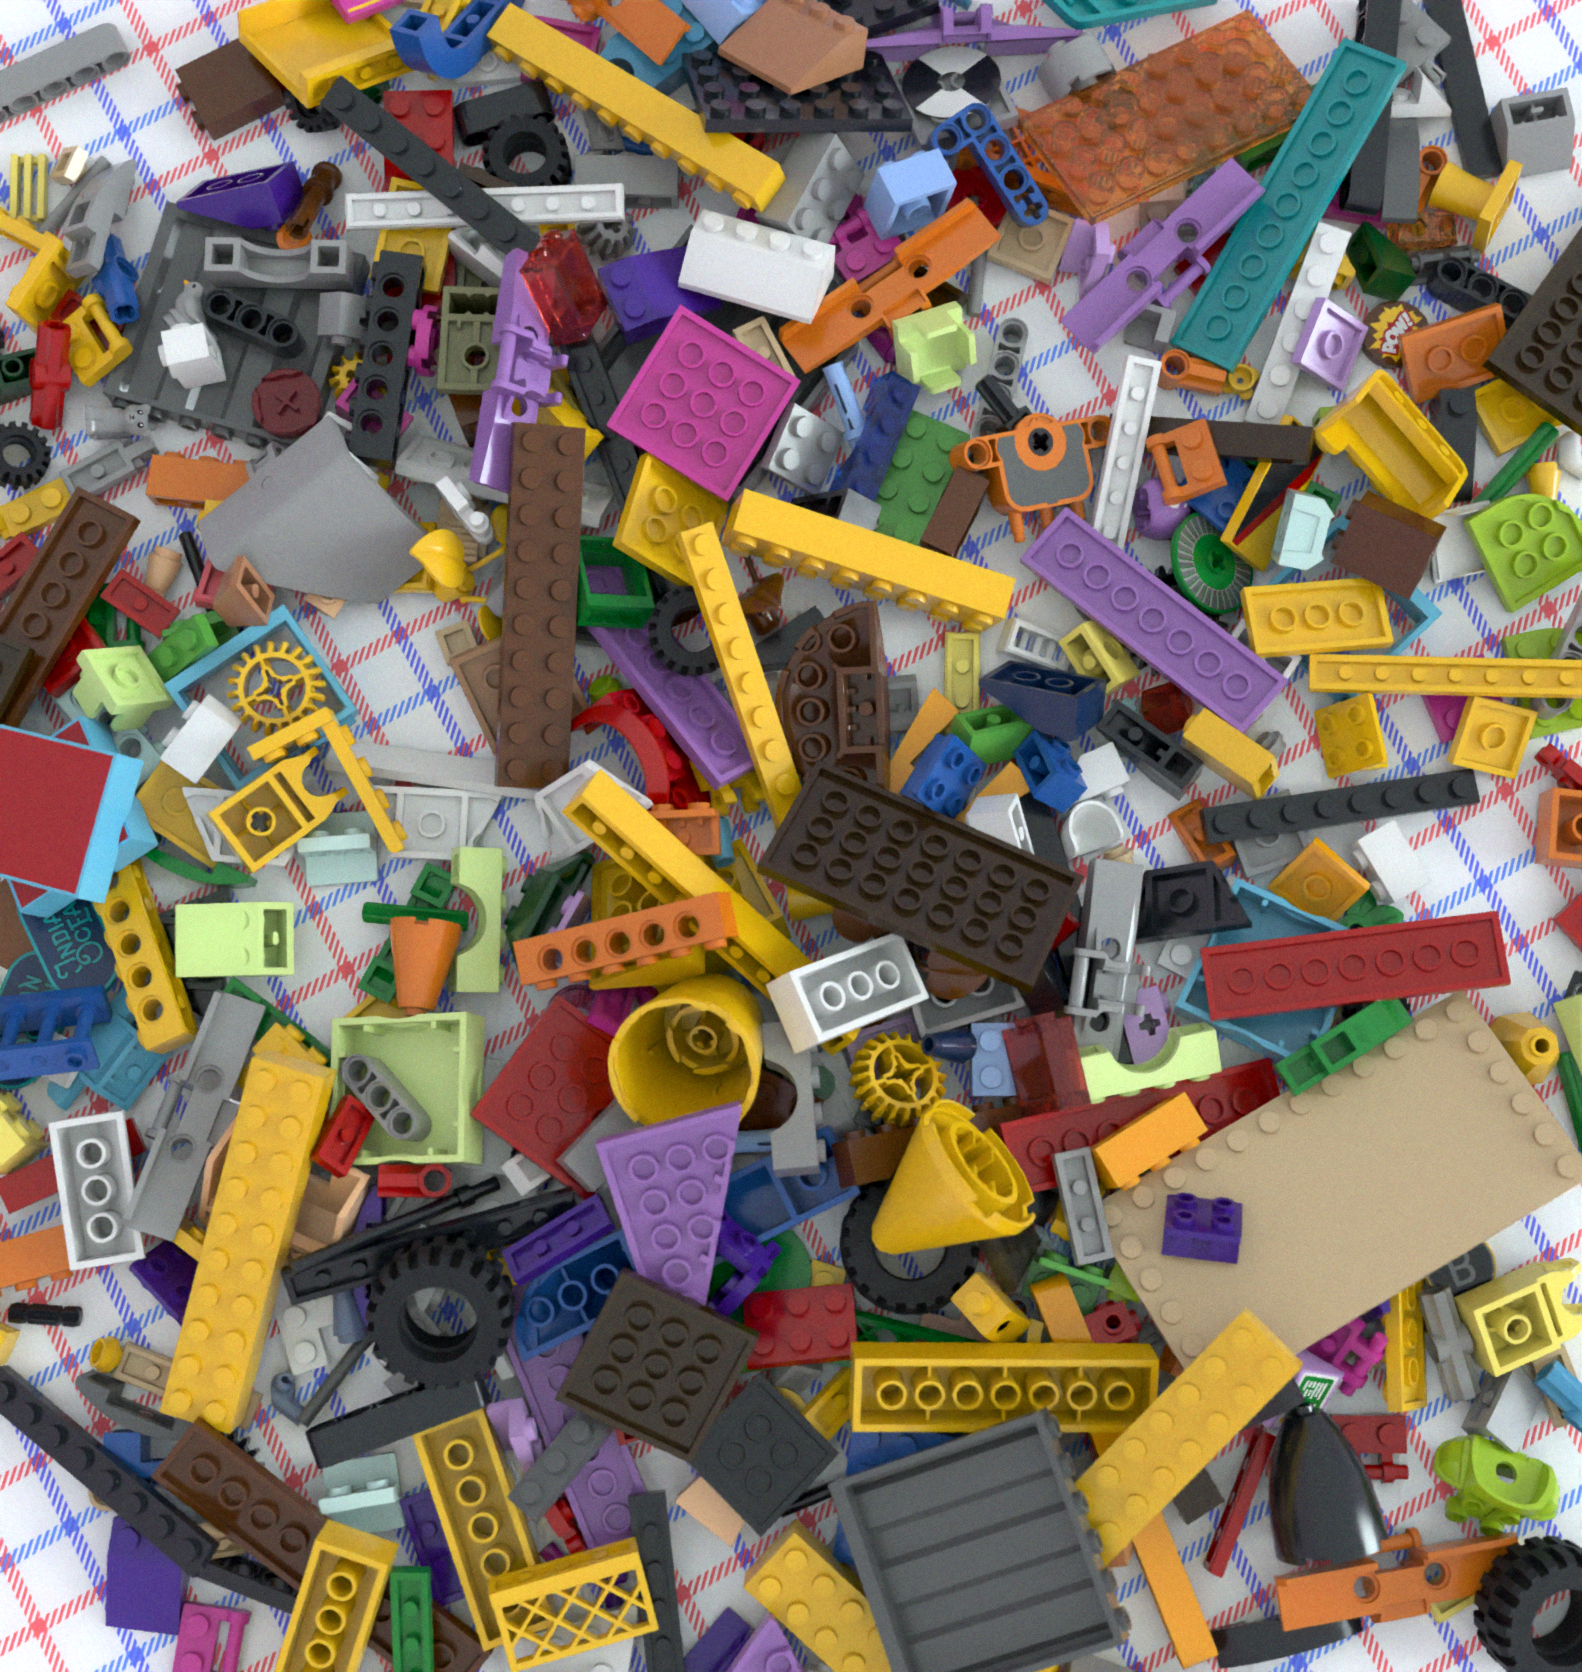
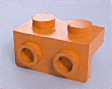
M688 803L687 810H674L672 804L651 806L652 811L648 812L696 856L721 855L720 811L710 808V803Z

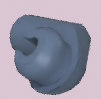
M287 1371L279 1372L271 1381L272 1406L299 1426L301 1423L296 1418L304 1409V1406L295 1400L294 1376Z

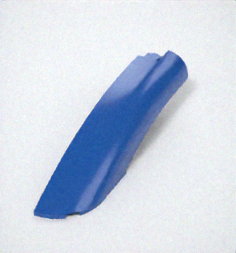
M830 1125L817 1130L818 1140L825 1139L827 1162H820L821 1174L776 1178L773 1171L772 1153L730 1174L723 1209L745 1231L752 1233L759 1243L864 1191L862 1185L840 1189L831 1144L842 1141ZM623 1228L588 1245L534 1278L527 1287L520 1311L516 1317V1340L523 1362L589 1330L622 1267L637 1273ZM717 1250L713 1267L727 1260Z

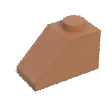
M239 555L220 578L218 590L213 597V608L228 627L267 626L275 595L246 557Z

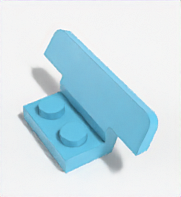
M125 986L122 987L110 1003L113 1012L111 1022L95 1023L90 1031L89 1036L92 1037L99 1058L100 1068L79 1071L68 1089L52 1081L49 1083L47 1094L61 1109L67 1111L87 1085L95 1093L123 1110L128 1111L170 1056L171 1052L159 1054L146 1051L137 1038L138 1028L133 1025L136 1020L135 1016L126 1005V996L128 995Z

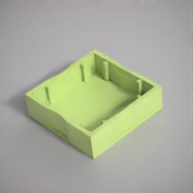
M470 1012L417 1014L401 1019H390L381 1016L332 1018L331 1069L337 1070L333 1084V1099L329 1120L342 1096L350 1094L360 1101L341 1076V1068L345 1059L350 1055L360 1054L383 1061L428 1113L432 1123L431 1131L427 1138L419 1142H412L393 1138L375 1119L352 1167L378 1168V1164H440L443 1166L482 1164L483 1125L476 1121L470 1113L484 1094L485 1017ZM365 1065L362 1069V1080L367 1075V1065ZM386 1091V1093L384 1094V1097H383V1104H384V1106H385V1105L388 1103V1101H389V1098H390L389 1091ZM411 1116L408 1117L405 1123L407 1132L412 1127Z

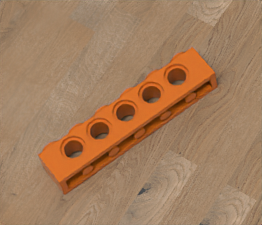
M713 892L513 942L521 986L535 985L536 991L558 987L557 980L569 978V983L591 979L590 972L602 970L603 975L625 971L624 964L635 961L637 967L659 963L658 956L670 953L671 959L693 955L692 948L704 945L705 951L728 946L727 939L739 937L730 892ZM693 917L697 919L699 929L695 936L689 931V922ZM659 925L664 931V939L661 944L655 939V931ZM625 934L630 939V947L627 952L621 946V940ZM591 942L596 947V955L593 960L588 955V947ZM558 951H560L563 958L560 968L555 963V955Z

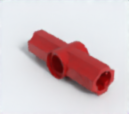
M45 319L38 322L35 358H31L29 365V383L32 389L29 421L31 425L46 430L62 427L65 392L69 391L71 385V365L68 360L71 327L69 324L55 319Z

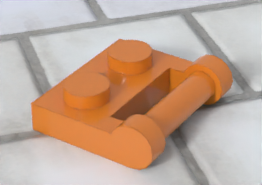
M1205 417L1167 433L1154 434L1145 440L1148 452L1153 454L1164 489L1162 498L1166 506L1177 505L1228 485ZM1173 446L1177 448L1188 483L1181 487L1177 486L1166 449Z

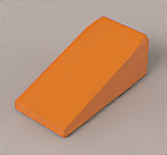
M1198 798L1168 814L1167 818L1194 863L1213 860L1221 871L1235 863L1236 853L1229 843L1205 845L1199 811L1204 807Z

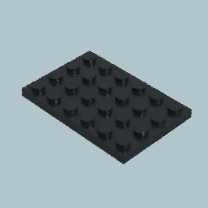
M706 50L682 53L681 67L705 133L911 132L912 115L882 54L874 51H865L862 69L793 95H789L718 55V53H711Z

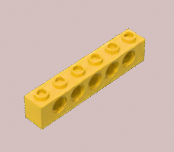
M139 857L120 871L112 874L105 903L93 902V906L103 920L106 929L104 931V939L109 948L113 950L117 962L115 964V972L124 983L128 995L126 996V1005L135 1016L139 1028L137 1029V1038L146 1051L165 1054L195 1040L199 1029L182 979L175 978V959ZM118 876V883L113 888V881ZM127 908H129V915L124 920V912ZM138 940H140V948H139V950L135 953V952H134L135 944L137 943ZM151 972V981L146 986V976ZM160 1005H162V1007H163L162 1014H161V1016L157 1019V1017H156L157 1009L159 1008Z

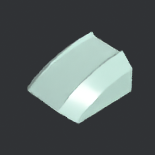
M1286 489L1270 555L1278 565L1308 570L1324 560L1322 552L1330 519L1335 517L1324 499L1299 490Z

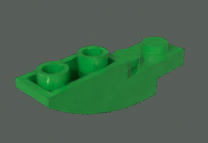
M1399 999L1373 1002L1279 1061L1273 1067L1291 1095L1295 1097L1412 1023L1413 1020Z

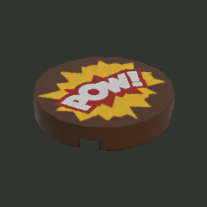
M1388 301L1377 305L1368 313L1363 322L1364 325L1369 327L1362 343L1363 352L1374 364L1384 369L1394 370L1395 368H1402L1403 364L1397 336L1429 325L1426 317L1417 307L1405 301Z

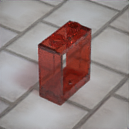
M553 229L540 237V242L534 250L529 252L527 255L528 259L519 272L554 345L559 346L586 339L608 306V301L575 230L570 229L560 232L559 229Z
M1049 1012L1014 1020L1015 1028L1002 1030L1022 1117L1063 1111L1091 1103L1070 1016L1056 1018L1055 1012Z

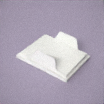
M1490 500L1446 509L1432 519L1447 527L1431 558L1433 583L1486 572L1462 521L1489 505Z

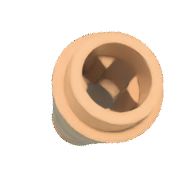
M155 545L153 553L149 552L145 585L164 598L165 593H167L183 566V563H180L183 554Z

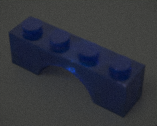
M894 371L874 379L862 408L866 414L862 434L848 459L836 471L828 491L850 488L875 502L921 389L920 386L912 384L908 379Z

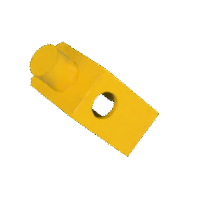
M976 1272L950 1298L986 1339L994 1343H1014L1033 1324L986 1272ZM1009 1321L1007 1326L1001 1331H999L998 1328L1004 1322Z

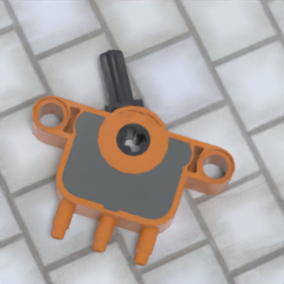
M988 374L976 383L975 389L1002 424L996 428L999 432L997 434L976 437L954 445L949 453V463L952 469L955 471L957 466H960L973 473L983 471L984 478L990 481L987 492L991 506L997 513L1008 516L1011 534H1013L1015 543L1025 541L1023 513L1039 510L1041 525L1044 531L1054 520L1053 507L1069 504L1070 510L1085 521L1086 516L1082 500L1088 497L1094 486V477L1088 451L1107 445L1111 419L1105 415H1094L1058 422L1054 417L1046 413H1032L1027 406L1017 408L992 375ZM1091 427L1095 431V439L1092 437ZM968 449L973 453V463L968 459Z

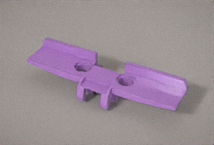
M988 3L980 4L976 11L953 12V8H947L946 5L939 6L940 13L930 16V23L918 29L867 39L865 51H874L882 54L885 62L915 61L920 56L939 49L940 44L986 42V49L990 56L1047 53V50L1058 41L1064 40L1068 43L1076 39L1083 33V30L1011 25L994 19L993 4Z
M1231 157L1166 220L1161 221L1155 217L1131 241L1117 252V257L1121 262L1080 300L1060 322L1095 355L1150 303L1171 309L1170 303L1201 274L1205 276L1211 271L1209 263L1202 254L1266 190ZM1190 226L1195 229L1197 237L1194 241L1186 243L1179 239L1177 231L1181 227ZM1185 258L1191 265L1162 292L1163 284L1158 280L1159 276L1174 262L1178 263ZM1134 274L1145 285V288L1138 291L1133 290L1128 286L1127 279Z
M518 248L513 249L504 258L491 344L501 345L496 377L491 381L490 390L483 391L469 476L470 481L508 494L511 423L536 424L538 407L545 408L561 405L562 393H548L552 370L567 367L569 357L565 354L552 355L553 349L548 346L557 266ZM514 398H517L521 405V412L518 416L511 411Z

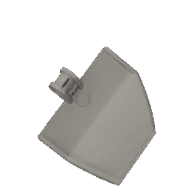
M329 415L286 450L274 441L268 444L266 452L256 460L251 458L245 464L249 480L198 522L207 556L216 570L225 572L237 556L244 555L266 584L295 591L379 604L424 568L416 558L409 554V551L428 532L350 455L336 421Z

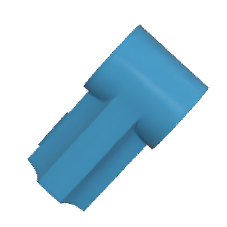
M1552 1360L1547 1365H1544L1536 1374L1533 1384L1562 1410V1416L1582 1433V1383L1557 1360Z

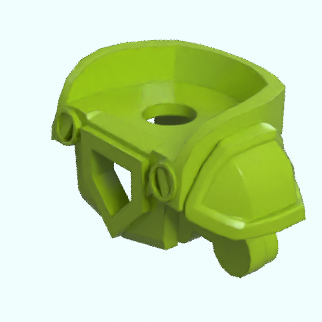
M1475 1433L1449 1439L1436 1449L1432 1469L1439 1479L1457 1489V1496H1450L1446 1499L1445 1517L1450 1521L1465 1523L1468 1521V1516L1479 1519V1531L1487 1536L1503 1533L1505 1525H1518L1520 1520L1525 1517L1539 1522L1552 1520L1556 1517L1560 1486L1557 1483L1552 1466L1536 1458H1527L1526 1454L1519 1451L1517 1453H1509L1499 1443L1485 1439L1483 1436ZM1497 1475L1513 1479L1514 1481L1513 1483H1505Z

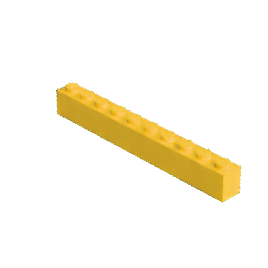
M509 3L486 35L494 47L492 50L493 54L502 62L509 64L512 61L517 64L519 70L530 79L540 78L553 93L559 96L564 93L581 110L587 111L591 109L596 112L597 117L607 126L613 128L614 125H617L623 129L624 134L638 144L643 141L650 145V149L660 158L667 160L670 157L675 160L678 167L686 174L694 176L696 173L703 177L704 182L714 191L721 193L724 190L731 194V198L744 209L748 210L752 207L762 213L786 181L779 163L729 133H705L698 114L512 3Z
M601 769L579 787L561 811L664 905L713 892H730L739 937L727 939L728 946L714 950L772 1003L773 1001L766 984L790 971L813 963ZM693 917L689 922V928L697 934L699 924L697 919ZM861 1028L819 1045L833 1056L854 1042Z

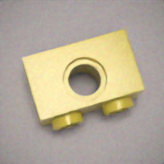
M1093 620L1080 624L1058 641L1078 674L1106 679L1105 697L1116 693L1141 675L1127 651L1121 645V642Z

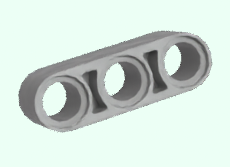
M353 1054L345 1059L341 1068V1076L344 1082L390 1136L395 1139L419 1142L427 1138L432 1127L431 1118L383 1061L360 1054ZM367 1065V1075L362 1080L361 1072L363 1067ZM386 1091H389L390 1098L384 1106L383 1097ZM411 1116L412 1127L407 1132L405 1123L408 1117Z

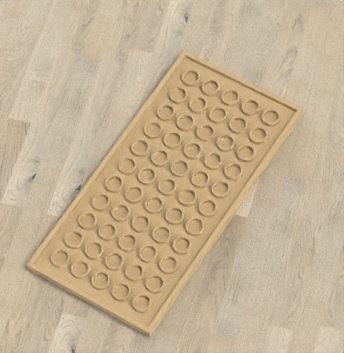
M1464 991L1454 992L1412 1017V1023L1299 1095L1293 1097L1288 1090L1203 1140L1192 1149L1171 1159L1170 1163L1159 1170L1142 1176L1140 1178L1141 1181L1125 1191L1120 1189L1102 1200L1114 1259L1183 1371L1246 1307L1296 1355L1582 1184L1581 1154ZM1190 1193L1197 1198L1215 1199L1225 1197L1232 1199L1234 1202L1242 1203V1237L1239 1246L1238 1264L1161 1255L1167 1195Z

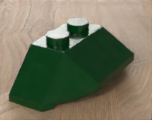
M585 852L539 867L535 875L530 873L525 879L520 891L524 896L518 907L515 905L511 907L504 921V924L508 926L505 934L517 971L518 967L513 942L547 934L552 926L558 927L564 916L560 914L564 902L569 895L575 896L578 890H581L592 869V865L596 861L592 854Z

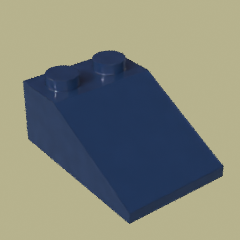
M1010 660L979 678L978 686L1038 731L1054 735V739L1058 741H1074L1098 724L1104 716L1106 679Z

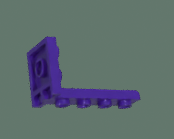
M723 1209L716 1250L733 1264L736 1270L730 1279L727 1278L715 1291L713 1298L706 1304V1307L729 1317L759 1284L760 1278L769 1270L773 1264L772 1261L783 1249L773 1240L764 1247L752 1233L745 1231Z

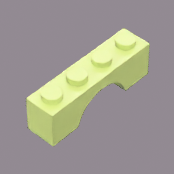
M451 848V885L460 888L471 898L477 911L478 921L472 940L466 947L454 955L448 972V992L499 993V985H503L505 973L503 964H500V950H503L505 946V930L501 928V914H504L506 910V894L502 892V878H505L507 874V859L502 856L503 848Z
M1204 1021L1169 1028L1167 1039L1162 1049L1153 1058L1140 1064L1117 1062L1112 1054L1100 1043L1065 1050L1071 1093L1079 1101H1084L1086 1104L1101 1103L1106 1100V1096L1116 1094L1120 1096H1134L1141 1092L1140 1089L1153 1086L1156 1089L1171 1088L1176 1085V1081L1185 1079L1204 1081L1211 1077L1210 1074L1222 1072L1216 1029Z

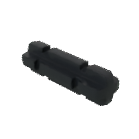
M16 1302L10 1304L8 1309V1321L19 1324L28 1322V1324L58 1326L62 1323L64 1327H78L81 1325L83 1316L82 1308L77 1306H65L64 1308L62 1305L30 1304L29 1306L28 1303Z

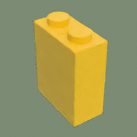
M1205 707L1199 715L1193 714L1183 727V732L1185 733L1182 737L1187 750L1204 762L1203 765L1253 800H1260L1280 775L1276 758L1272 753Z

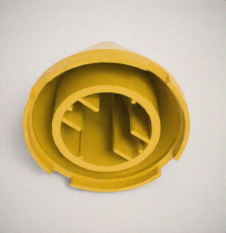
M940 1099L922 1113L872 1224L873 1234L871 1238L874 1245L881 1252L895 1255L1011 1236L1020 1233L1033 1223L1036 1214L1032 1212L1028 1215L1027 1207L1034 1202V1197L1019 1164L991 1128L982 1133L969 1121L975 1116V1113L960 1103L949 1099Z

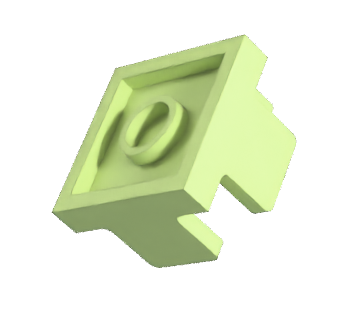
M956 301L892 321L898 383L903 388L914 384H921L929 394L933 395L961 385V378L955 371L966 368V363L969 366L977 363L975 335L963 323L962 309Z
M140 645L82 650L76 658L82 671L79 674L81 679L73 689V695L88 718L96 717L103 706L106 707L110 715H116L110 724L113 731L139 729L145 724L153 711L168 709L174 701Z

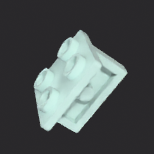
M367 811L330 813L326 820L313 828L304 838L297 841L298 853L305 857L306 883L309 886L376 882L379 879L376 826Z
M395 1452L349 1459L322 1469L326 1495L318 1501L320 1512L323 1515L328 1514L329 1518L335 1522L369 1534L399 1529L406 1525L399 1500L402 1499V1491Z

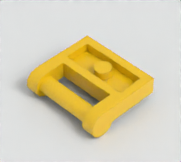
M98 293L87 295L82 300V306L63 321V323H67L71 327L68 360L81 383L89 388L133 351L129 340L121 336L113 321L110 320L105 310L106 304ZM93 319H95L110 343L109 350L107 351L89 323Z

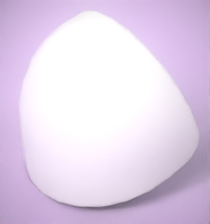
M1092 800L1079 803L1068 815L1061 829V844L1068 860L1096 851L1123 837V829L1115 813L1105 804Z

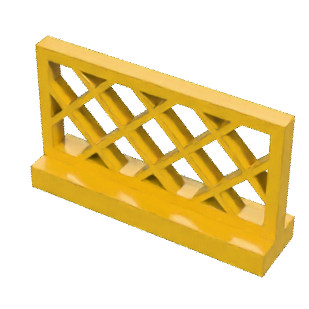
M635 1536L488 1579L489 1598L492 1609L495 1611L511 1672H517L659 1630ZM635 1569L638 1580L630 1593L614 1585L619 1574ZM593 1582L602 1587L594 1603L576 1595L583 1584ZM640 1590L642 1593L643 1600L637 1597V1594ZM609 1591L625 1599L617 1615L600 1607ZM556 1593L566 1598L557 1614L539 1606L545 1595ZM572 1602L589 1610L580 1626L563 1618ZM518 1603L529 1610L520 1625L505 1618L504 1607ZM633 1603L646 1610L648 1620L633 1625L624 1620L623 1617ZM534 1613L552 1621L543 1637L526 1629ZM595 1614L612 1622L606 1633L595 1635L586 1630ZM558 1625L575 1633L569 1644L559 1646L549 1641ZM509 1629L515 1632L512 1638L510 1636ZM521 1636L538 1644L533 1654L516 1658L514 1646Z

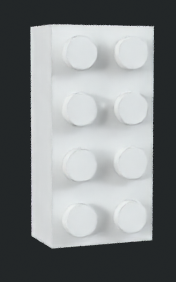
M893 933L790 971L766 984L795 1054L903 1011L929 998L904 938Z

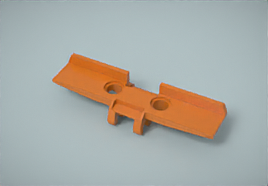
M563 0L573 5L572 12L583 21L593 22L601 16L659 66H662L684 32L689 33L692 28L690 24L661 0H622L615 7L612 6L611 0Z
M966 198L895 247V255L892 256V261L863 282L857 284V281L852 277L826 295L811 325L790 320L780 327L779 341L805 374L857 343L880 326L887 328L890 337L894 341L893 320L909 316L918 309L924 311L933 308L926 294L1001 239V235L977 208L976 204ZM920 265L929 268L923 277H914L913 272ZM860 310L865 317L857 318L853 316V312Z
M1409 1527L1405 1529V1533L1388 1536L1389 1539L1381 1540L1382 1549L1371 1554L1375 1555L1407 1548L1409 1558L1402 1559L1398 1567L1379 1569L1378 1562L1368 1557H1363L1345 1563L1327 1564L1274 1576L1282 1630L1285 1632L1363 1616H1370L1373 1623H1383L1430 1614L1431 1603L1473 1596L1476 1594V1590L1481 1591L1483 1584L1480 1583V1579L1484 1571L1489 1573L1494 1566L1491 1562L1497 1555L1503 1557L1508 1553L1506 1548L1519 1543L1517 1533L1513 1531L1422 1546L1421 1536L1417 1528ZM1431 1563H1437L1441 1568L1440 1579L1435 1583H1428L1425 1579V1569ZM1359 1577L1363 1578V1589L1366 1593L1363 1597H1358L1354 1592V1583Z

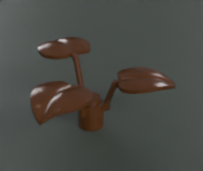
M749 554V557L743 558L754 584L751 589L740 595L738 599L745 620H747L756 634L761 636L773 630L780 622V618L774 610H781L784 577L780 573H774L759 580L751 560V555ZM687 610L681 613L675 619L672 627L688 622L701 611Z
M833 907V925L838 934L849 941L861 943L868 940L871 936L874 939H878L891 934L887 930ZM904 938L914 962L922 972L928 973L926 978L928 991L943 999L962 998L977 990L988 978V975L932 950L928 953V965H926L914 950V944L908 943V940ZM889 1016L878 1021H875L871 1024H868L866 1026L861 1027V1029H865L874 1025H880L883 1022H885L889 1018Z

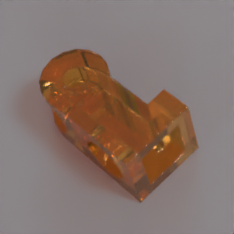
M1418 212L1416 224L1389 223L1386 227L1387 238L1404 252L1453 247L1458 243L1455 218L1450 212Z

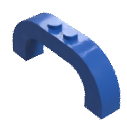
M472 0L443 33L437 15L408 8L389 30L399 57L409 68L446 79H456L467 74L493 46L486 35L509 3L521 9L525 0Z

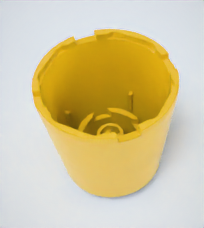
M703 973L678 982L632 1012L619 1027L612 1040L608 1056L610 1084L618 1103L635 1123L639 1121L646 1126L740 1100L742 1105L741 1121L750 1109L757 1093L764 1049L762 1023L766 1022L763 1010L756 997L748 988L733 978L721 974Z

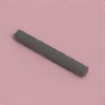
M368 1337L352 1343L296 1420L307 1428L371 1344Z

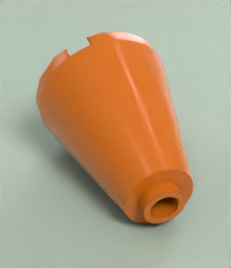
M410 916L393 917L390 919L389 931L398 1008L405 1010L404 1016L407 1017L434 1012L462 935V927L457 923L428 918V921L416 920V917Z

